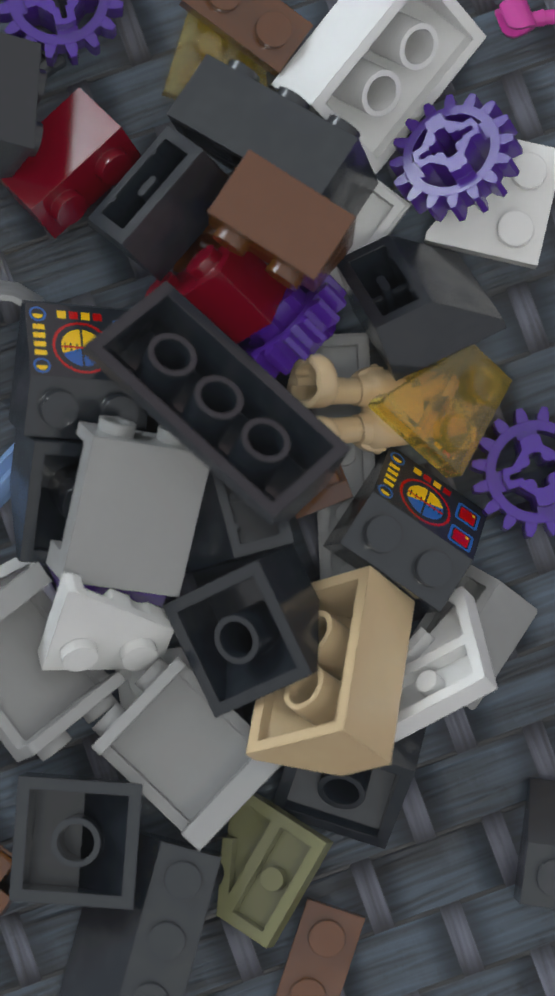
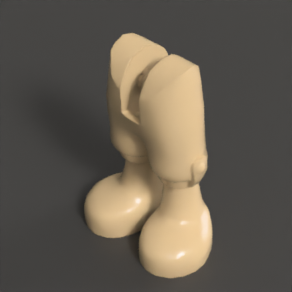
M312 354L305 361L297 360L291 370L287 390L308 409L342 404L361 407L360 413L348 417H316L346 444L353 443L363 451L379 455L390 447L418 444L452 436V415H433V413L421 412V402L431 401L433 398L451 397L450 376L417 371L395 381L389 370H384L383 367L377 364H371L369 367L356 371L350 378L338 377L334 364L329 358L321 354Z

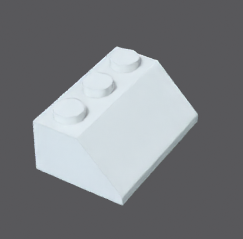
M338 0L271 85L276 91L280 86L294 91L310 105L309 111L325 120L332 114L354 126L361 134L359 140L374 174L377 175L397 150L393 145L394 139L406 138L409 135L410 130L405 124L408 118L418 122L425 115L423 106L427 103L433 105L487 36L457 0Z

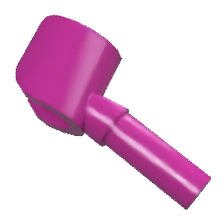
M504 0L500 3V8L494 12L501 31L509 38L520 37L536 27L555 24V9H541L531 12L527 0Z

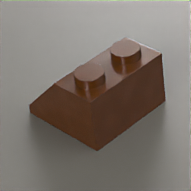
M250 149L208 210L209 226L216 230L212 235L215 241L240 257H244L247 251L268 263L265 269L268 275L294 291H297L299 286L302 285L314 293L346 256L353 245L356 216Z

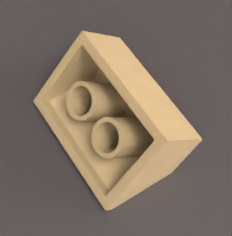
M369 565L312 582V586L319 598L318 672L255 700L246 755L253 760L338 776L391 765L415 601Z

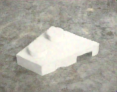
M517 139L523 148V154L512 159L520 172L516 177H504L501 183L508 192L505 197L491 193L486 197L489 210L483 213L476 205L468 207V213L464 221H459L452 210H448L447 215L441 222L435 221L427 230L424 244L536 269L555 192V148Z
M63 573L37 652L42 670L80 672L85 670L127 669L130 671H141L149 669L160 657L164 659L174 630L163 608L148 602H135L129 595L112 588L107 590L103 594L104 596L84 589L81 576L74 573Z
M463 586L454 590L449 598L454 607L430 633L420 627L409 639L394 743L498 689L475 598Z

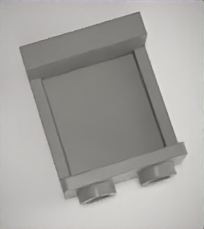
M100 416L98 424L79 421L76 434L83 440L84 445L62 541L51 540L46 564L60 580L63 573H74L81 576L84 585L179 597L209 468L162 425L158 426L157 433L135 430L136 424L134 422L114 416Z
M38 562L0 588V741L17 763L36 754L44 761L58 752L72 739L66 730L81 717L89 724L117 703L112 692L126 681L119 671L109 675L105 670L72 672L69 670L41 669L37 651L53 602L43 591V588L50 584L52 580Z
M160 657L135 683L143 693L126 710L117 702L92 728L100 738L91 748L110 762L129 782L143 784V795L200 851L281 765L253 760L247 756L246 749L251 726L234 710L215 718L193 670L179 657L170 665Z

